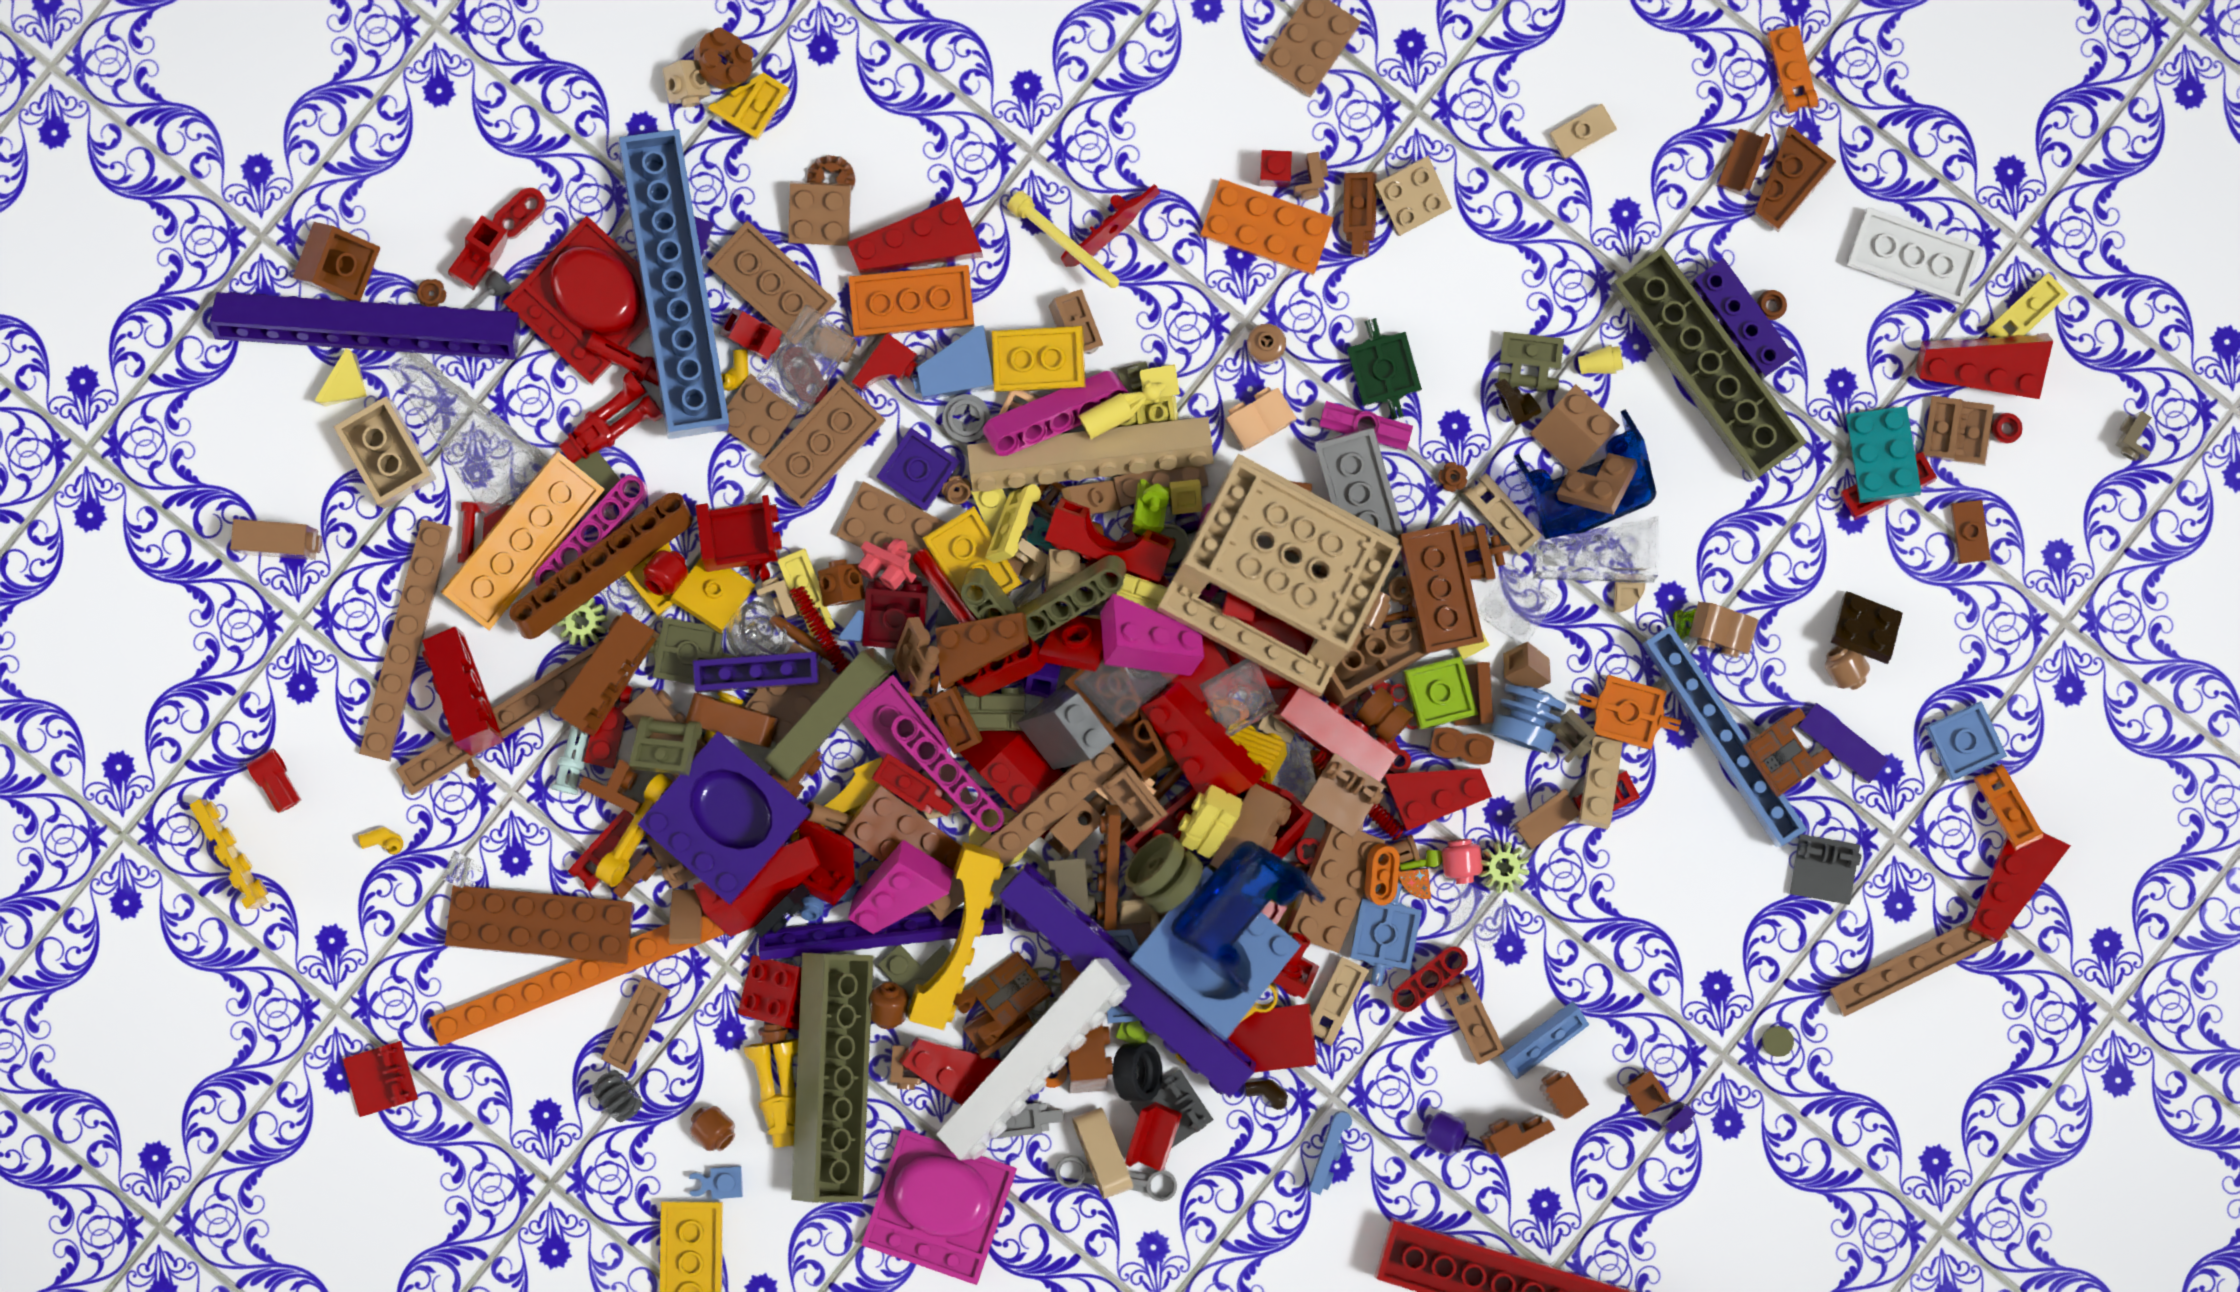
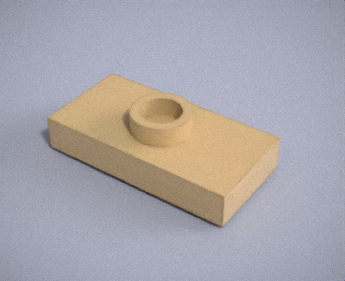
M1603 103L1550 132L1549 135L1562 158L1566 160L1615 132L1617 127Z

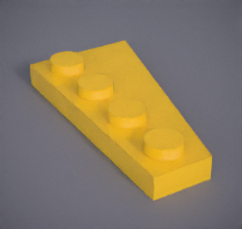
M198 799L189 806L206 837L210 841L215 839L218 845L214 846V852L219 861L225 867L230 866L232 872H230L228 877L233 887L238 888L241 893L245 894L246 897L241 899L245 909H260L269 902L265 897L268 895V891L260 879L255 880L250 872V869L253 868L251 862L244 853L239 854L234 846L237 840L228 827L224 828L218 818L221 817V813L212 801L208 803L207 799Z

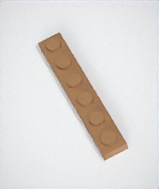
M1969 920L1830 988L1829 991L1842 1017H1846L1997 942H1993L1968 930L1971 922ZM2007 932L2003 934L1999 941L2009 937Z

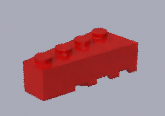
M960 197L847 242L860 275L896 271L910 267L917 268L943 262H957L958 260L984 258Z

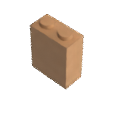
M233 519L230 549L243 555L316 560V553H320L322 549V536L318 535L319 530L306 524Z

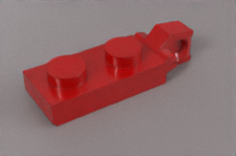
M889 753L886 754L871 777L872 780L922 812L925 811L931 814L936 809L948 817L954 808L953 805L941 798L945 791L939 788V785Z

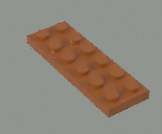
M453 885L445 946L627 964L635 904L627 901Z

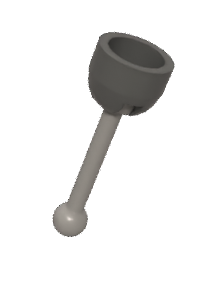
M494 270L485 280L486 291L467 309L477 308L490 295L501 296L511 288V285L497 270Z

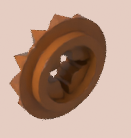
M827 155L816 159L808 169L807 182L823 183L826 179L823 170L826 169L831 174L840 172L836 177L838 184H851V192L854 188V170L841 156Z

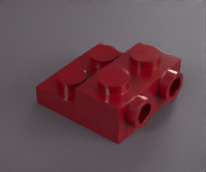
M880 576L875 577L874 581H868L865 595L862 646L896 649L908 618L919 617L925 627L929 586H922V581L915 579L912 584L904 581V584H900L894 591L881 582Z

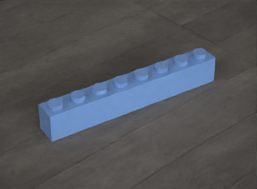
M1672 625L1643 642L1641 645L1774 845L1782 847L1805 832L1807 828L1785 795L1782 794L1776 797L1743 746L1749 741Z

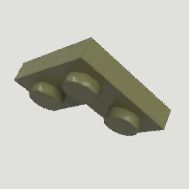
M898 945L878 966L894 983L907 991L911 1000L916 984H925L940 969L950 952L942 945L930 958L920 965L902 945Z

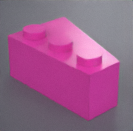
M1114 593L1100 612L1104 665L1191 676L1204 658L1202 634L1168 616Z
M902 840L853 896L848 919L874 934L949 894L954 871L905 840Z

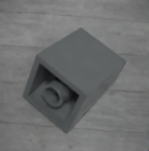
M1064 684L1016 722L1053 770L1091 760L1115 741L1080 694Z

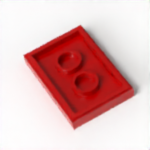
M1310 1003L1276 1007L1268 1012L1256 1011L1240 1022L1228 1037L1229 1040L1256 1062L1255 1072L1318 1064Z

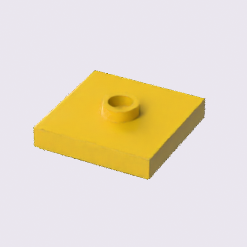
M701 557L685 581L673 594L671 602L722 634L753 592L756 585L731 568L706 572Z

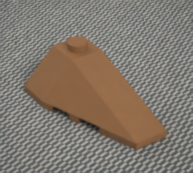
M1416 621L1395 624L1388 628L1377 630L1372 628L1364 629L1359 632L1350 651L1335 668L1323 692L1328 702L1330 701L1342 707L1428 655L1423 654Z

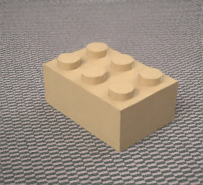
M387 396L333 426L378 506L385 509L437 479L394 402Z

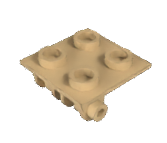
M1429 156L1375 183L1377 188L1376 194L1379 199H1382L1399 236L1452 209Z

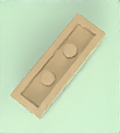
M1594 736L1590 741L1593 747L1588 753L1578 823L1608 830L1611 826L1623 742Z

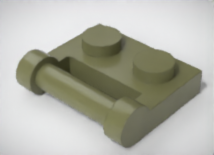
M642 716L638 724L629 766L633 770L689 776L697 740L700 739L702 734L701 723L690 721L688 724L657 721L653 717ZM653 732L682 735L684 739L683 742L650 738V735Z

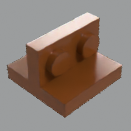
M619 759L607 785L585 776L579 785V788L632 814H636L642 805V802L625 794L627 789L630 791L633 789L639 774L635 773L636 770L629 766V762Z

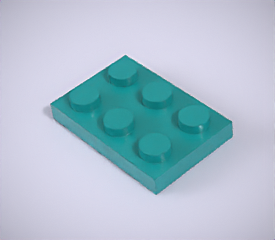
M1907 406L1846 414L1845 419L1859 503L1921 495Z

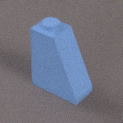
M984 325L975 327L917 367L918 375L913 376L915 393H921L923 401L994 388Z

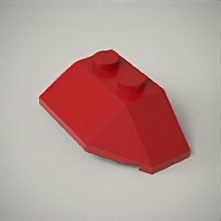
M980 731L983 740L959 752L1017 813L1064 774L1060 769L1053 770L1023 731ZM1057 821L1052 827H1050V828H1049L1045 833H1043L1040 837H1041L1042 839H1044L1045 836L1048 834V832H1049L1059 821Z

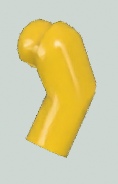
M733 350V367L725 374H721L723 388L726 391L737 389L747 379L749 375L748 350Z
M380 827L358 835L362 849L378 844L388 850L389 854L395 855L400 853L404 845L401 836L387 827Z

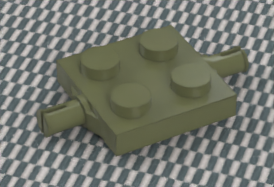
M670 618L663 619L661 633L649 651L654 653L655 658L653 678L695 685L693 661L741 657V655L723 653L722 641L724 631L720 634L708 625Z

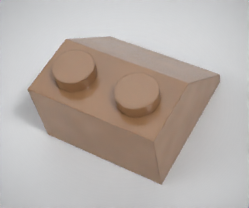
M1575 384L1530 432V435L1566 469L1577 472L1618 429L1620 424Z

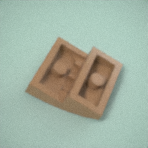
M1932 396L1923 451L1924 455L1941 460L1986 466L1995 406L1992 404L1966 402L1956 398Z

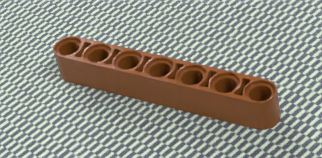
M675 492L664 495L517 601L511 607L509 616L520 635L525 639L539 637L688 529L693 522V516L682 495Z

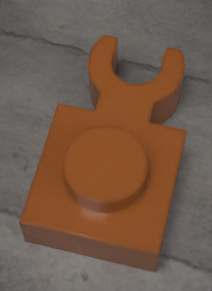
M648 851L614 888L613 892L622 899L640 879L646 882L657 870L654 866L657 858Z

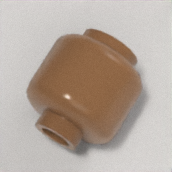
M1270 323L1254 327L1247 339V351L1250 357L1255 362L1263 365L1279 361L1286 348V337L1283 331Z
M1836 646L1827 653L1824 667L1838 688L1855 690L1866 683L1867 679L1865 677L1870 672V665L1863 655L1841 646Z

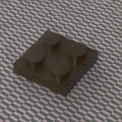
M1846 591L1841 600L1830 643L1888 664L1892 658L1903 612Z

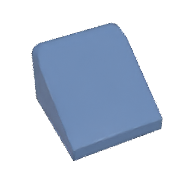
M858 610L839 635V641L862 643L863 611Z

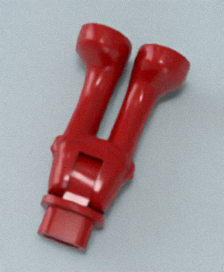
M630 370L623 376V389L597 410L585 413L584 419L575 427L573 432L567 434L569 438L559 444V447L574 464L582 457L588 459L591 454L605 447H612L617 438L646 419L656 422L662 419L664 414L650 395H647L630 412L610 426L608 425L607 420L648 393L643 384Z

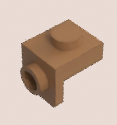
M1319 151L1307 153L1306 164L1310 183L1294 186V197L1301 196L1302 200L1318 198L1319 193L1324 192V177H1328L1326 159L1320 160Z

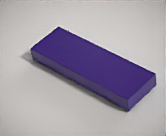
M1817 702L1805 715L1806 718L1801 720L1796 726L1821 747L1827 748L1835 758L1868 784L1871 783L1889 760Z

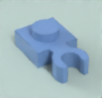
M742 1166L710 1168V1177H706L699 1172L689 1175V1179H699L702 1183L700 1190L690 1191L691 1196H701L706 1191L711 1190L712 1199L743 1197Z

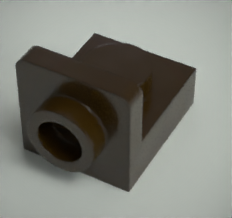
M1505 378L1494 384L1504 411L1516 426L1542 412L1540 405L1530 393L1522 395L1518 387L1512 388Z

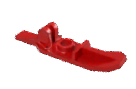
M1153 184L1141 196L1125 201L1120 195H1113L1110 202L1116 213L1105 218L1097 230L1091 226L1090 230L1092 233L1078 245L1093 257L1131 224L1141 209L1160 194L1158 187ZM1067 251L1060 257L1065 267H1074L1081 264Z

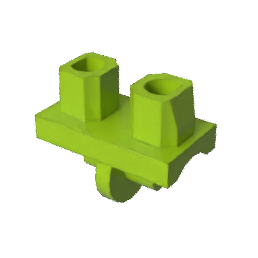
M1140 479L1137 485L1132 521V531L1134 533L1142 535L1147 529L1157 533L1162 532L1166 508L1169 502V488L1158 483L1151 485L1145 479Z

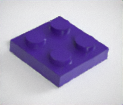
M910 427L876 477L927 512L942 491L943 484L954 474L961 461Z

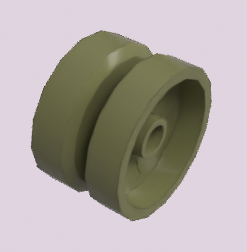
M1163 833L1146 842L1136 852L1125 871L1124 881L1127 887L1135 894L1143 896L1145 902L1152 909L1159 913H1165L1179 906L1193 892L1202 876L1203 864L1191 851L1184 850L1182 843L1172 834Z

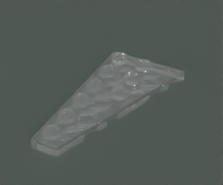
M409 353L389 364V369L484 517L516 500L549 460L542 454L541 450L528 443L517 434L516 430L482 403H478L468 395L466 390L453 383L443 375L441 370L421 354Z

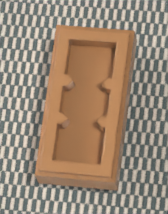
M1114 480L1070 486L1062 489L1064 499L1090 508L1091 515L1121 510Z

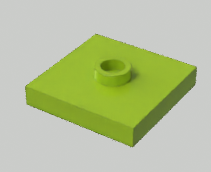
M1462 656L1402 672L1419 731L1478 715Z

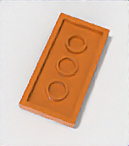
M1220 178L1200 237L1314 276L1334 217Z
M969 265L848 276L854 338L886 335V333L890 335L975 326Z

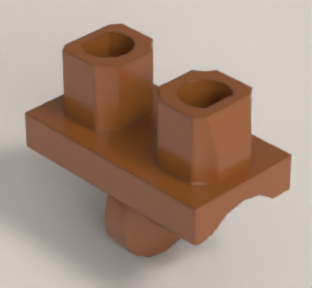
M1476 526L1473 531L1461 535L1464 552L1478 550L1480 561L1467 563L1470 580L1484 579L1485 582L1494 581L1496 576L1491 556L1495 557L1496 566L1505 565L1503 553L1510 552L1511 547L1510 545L1501 546L1499 535L1490 537L1492 548L1489 549L1485 526Z

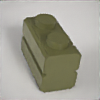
M1001 688V694H987L981 697H974L970 693H964V703L979 731H1022L1016 722L1025 715V694H1019V688Z

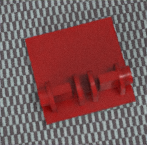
M402 1041L343 1058L359 1117L418 1100Z

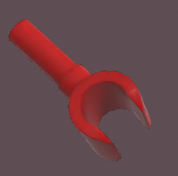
M767 563L749 565V572L753 580L756 579L758 574L762 582L770 579Z

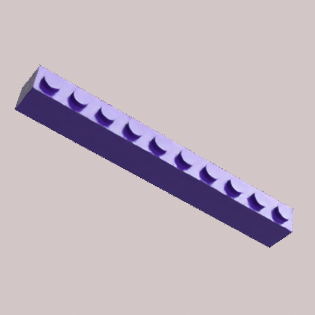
M216 292L210 318L214 339L512 360H516L521 333L518 312L507 310L488 311L477 308L459 309L447 306L429 307L417 304L399 305L387 302L370 303L357 300L340 301L327 298L311 299L299 298L297 296L281 297L269 296L267 294H239L237 292Z
M1028 862L1002 888L999 896L1002 898L1001 902L1009 911L1013 913L1017 911L1025 918V924L1035 933L1041 932L1049 939L1048 944L1056 952L1066 954L1071 959L1073 967L1080 973H1083L1094 959L1107 958L1132 984L1125 991L1127 996L1118 1006L1128 1014L1133 1013L1139 1018L1141 1026L1150 1034L1156 1033L1164 1040V1046L1171 1053L1180 1054L1186 1060V1065L1191 1071L1205 1076L1215 1092L1220 1095L1224 1093L1227 1097L1231 1098L1254 1074L1256 1062L1227 1038L1224 1041L1132 965L1129 962L1133 956L1132 953Z

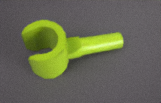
M1426 850V860L1420 859L1418 861L1401 863V870L1405 871L1418 867H1438L1442 864V851Z

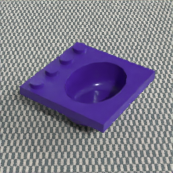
M718 731L693 759L689 776L679 775L637 825L723 900L732 905L812 811Z

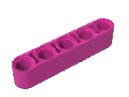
M1104 371L1085 379L1086 388L1060 389L991 418L985 423L983 434L996 454L1008 456L1082 425L1078 415L1119 393L1129 392L1113 371Z
M634 475L623 477L537 570L535 574L536 585L539 586L543 583V578L548 572L557 573L567 566L564 562V554L568 550L575 549L579 557L620 528L645 501L648 489L644 481ZM633 482L640 485L639 494L633 498L627 497L625 494L627 485ZM610 505H617L620 510L618 517L614 520H607L605 518V510ZM590 527H596L599 531V537L594 542H586L584 538L585 531Z
M906 714L895 718L891 729L898 742L979 828L988 832L999 829L1005 819L1001 807L918 719ZM906 719L914 724V732L909 737H903L898 732L900 722ZM924 742L932 743L936 750L933 758L929 760L923 759L919 754V748ZM946 764L954 766L957 772L955 779L951 782L944 781L940 776V770ZM970 786L977 791L978 797L973 804H966L961 799V792L965 787ZM993 809L998 813L999 820L995 826L990 827L983 823L982 814L985 810Z

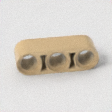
M1102 1107L1073 1117L1072 1121L1075 1132L1102 1198L1106 1199L1133 1189L1129 1171Z

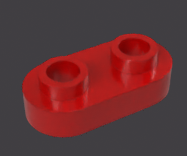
M524 188L497 211L492 222L505 229V222L513 220L514 227L505 230L507 231L508 240L515 239L543 215L547 207L546 198L536 188ZM532 199L536 200V207L528 209L527 202Z

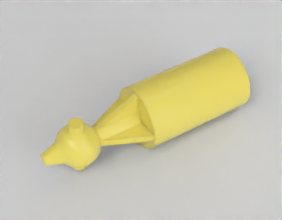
M1148 380L1144 383L1143 392L1119 393L1078 415L1089 438L1092 440L1133 418L1134 414L1146 400L1157 403L1161 392L1166 387L1165 383L1155 384Z

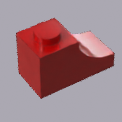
M886 333L852 383L864 393L869 386L882 379L894 378L900 382L904 377L909 379L919 365L916 362L918 356L914 351Z

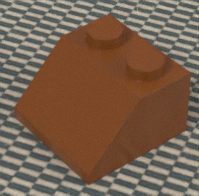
M314 221L293 278L345 299L361 301L381 247L335 226Z

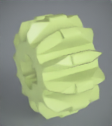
M591 598L585 605L583 604L566 616L565 620H561L556 624L558 627H567L561 631L560 636L566 638L571 635L569 640L571 645H575L580 638L581 645L587 647L588 637L595 643L599 642V638L595 634L596 631L606 633L607 629L599 626V622H607L609 619L606 615L598 616L605 607L599 604L593 608L595 598ZM582 613H586L585 618L589 620V624L587 627L582 625V629H578L579 623L576 622V618L578 615L583 617Z
M1498 842L1494 843L1495 855L1488 849L1483 851L1484 855L1489 858V861H1481L1482 866H1487V870L1482 871L1479 877L1488 875L1491 877L1485 883L1487 888L1491 887L1496 881V893L1502 892L1504 883L1509 893L1514 892L1512 881L1519 886H1523L1524 881L1518 875H1529L1530 872L1527 869H1520V865L1528 863L1529 859H1517L1523 851L1521 847L1516 848L1511 854V842L1505 843L1503 852ZM1501 859H1506L1507 865L1511 866L1510 873L1505 872L1506 876H1501V871L1496 869L1497 862L1502 863Z

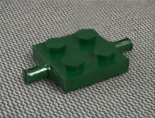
M1377 318L1371 319V322L1370 319L1366 320L1364 323L1369 339L1362 344L1347 348L1362 406L1388 403L1392 420L1403 418L1405 416L1403 415L1399 400L1406 395L1422 390L1406 332L1395 335H1381Z

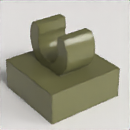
M1146 361L1117 369L1119 379L1129 393L1142 392L1139 372L1140 370L1148 369Z

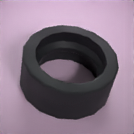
M1150 1043L1123 1044L1117 1050L1113 1061L1112 1076L1115 1090L1120 1098L1125 1101H1150L1158 1094L1163 1077L1162 1062L1158 1051Z

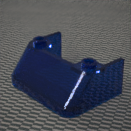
M1626 409L1620 411L1625 432L1612 437L1605 446L1606 457L1608 453L1636 459L1638 468L1614 515L1559 501L1557 492L1566 475L1552 480L1549 473L1544 469L1529 472L1519 454L1514 456L1522 489L1539 529L1547 542L1552 544L1563 542L1646 507L1655 499L1657 492L1645 440ZM1605 459L1583 467L1577 472L1596 477Z
M1245 841L1233 849L1174 919L1171 932L1182 945L1214 973L1247 994L1250 988L1236 972L1241 962V956L1232 947L1270 901L1281 906L1288 905L1301 892L1306 893L1321 903L1326 898L1304 871L1257 843Z

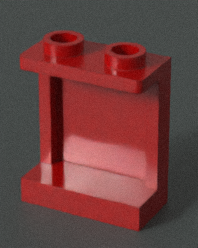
M768 495L762 496V503L710 510L708 503L696 505L701 555L706 572L779 561L777 550L783 549L780 531L775 532L774 523L779 522L777 504L771 505Z

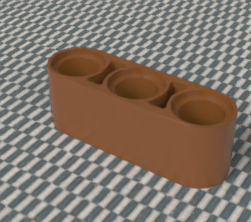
M694 693L685 722H700L702 729L716 733L719 731L723 735L770 748L779 718L711 696Z

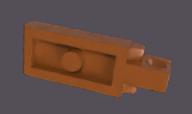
M1375 172L1344 174L1343 233L1346 234V241L1352 242L1351 254L1357 258L1368 257L1369 241H1374V233H1376L1377 188L1375 183L1377 182V174Z

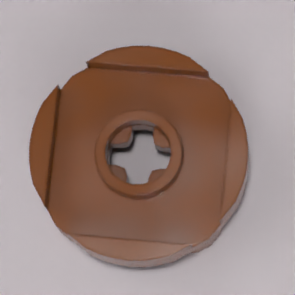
M717 27L705 34L696 43L694 60H698L701 66L699 70L701 76L712 86L719 89L736 88L749 78L752 71L751 59L754 55L753 50L734 34ZM719 55H722L726 58V64H723L721 62L722 58Z

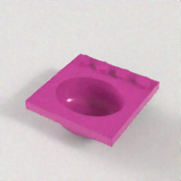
M902 1128L861 1245L977 1285L1017 1168L984 1156H980L975 1160H959L945 1143Z

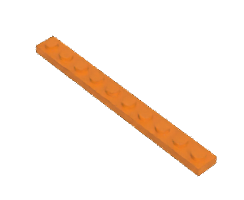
M702 910L703 927L700 943L670 944L669 923L631 938L627 964L577 959L430 1017L429 1020L439 1046H444L726 933Z

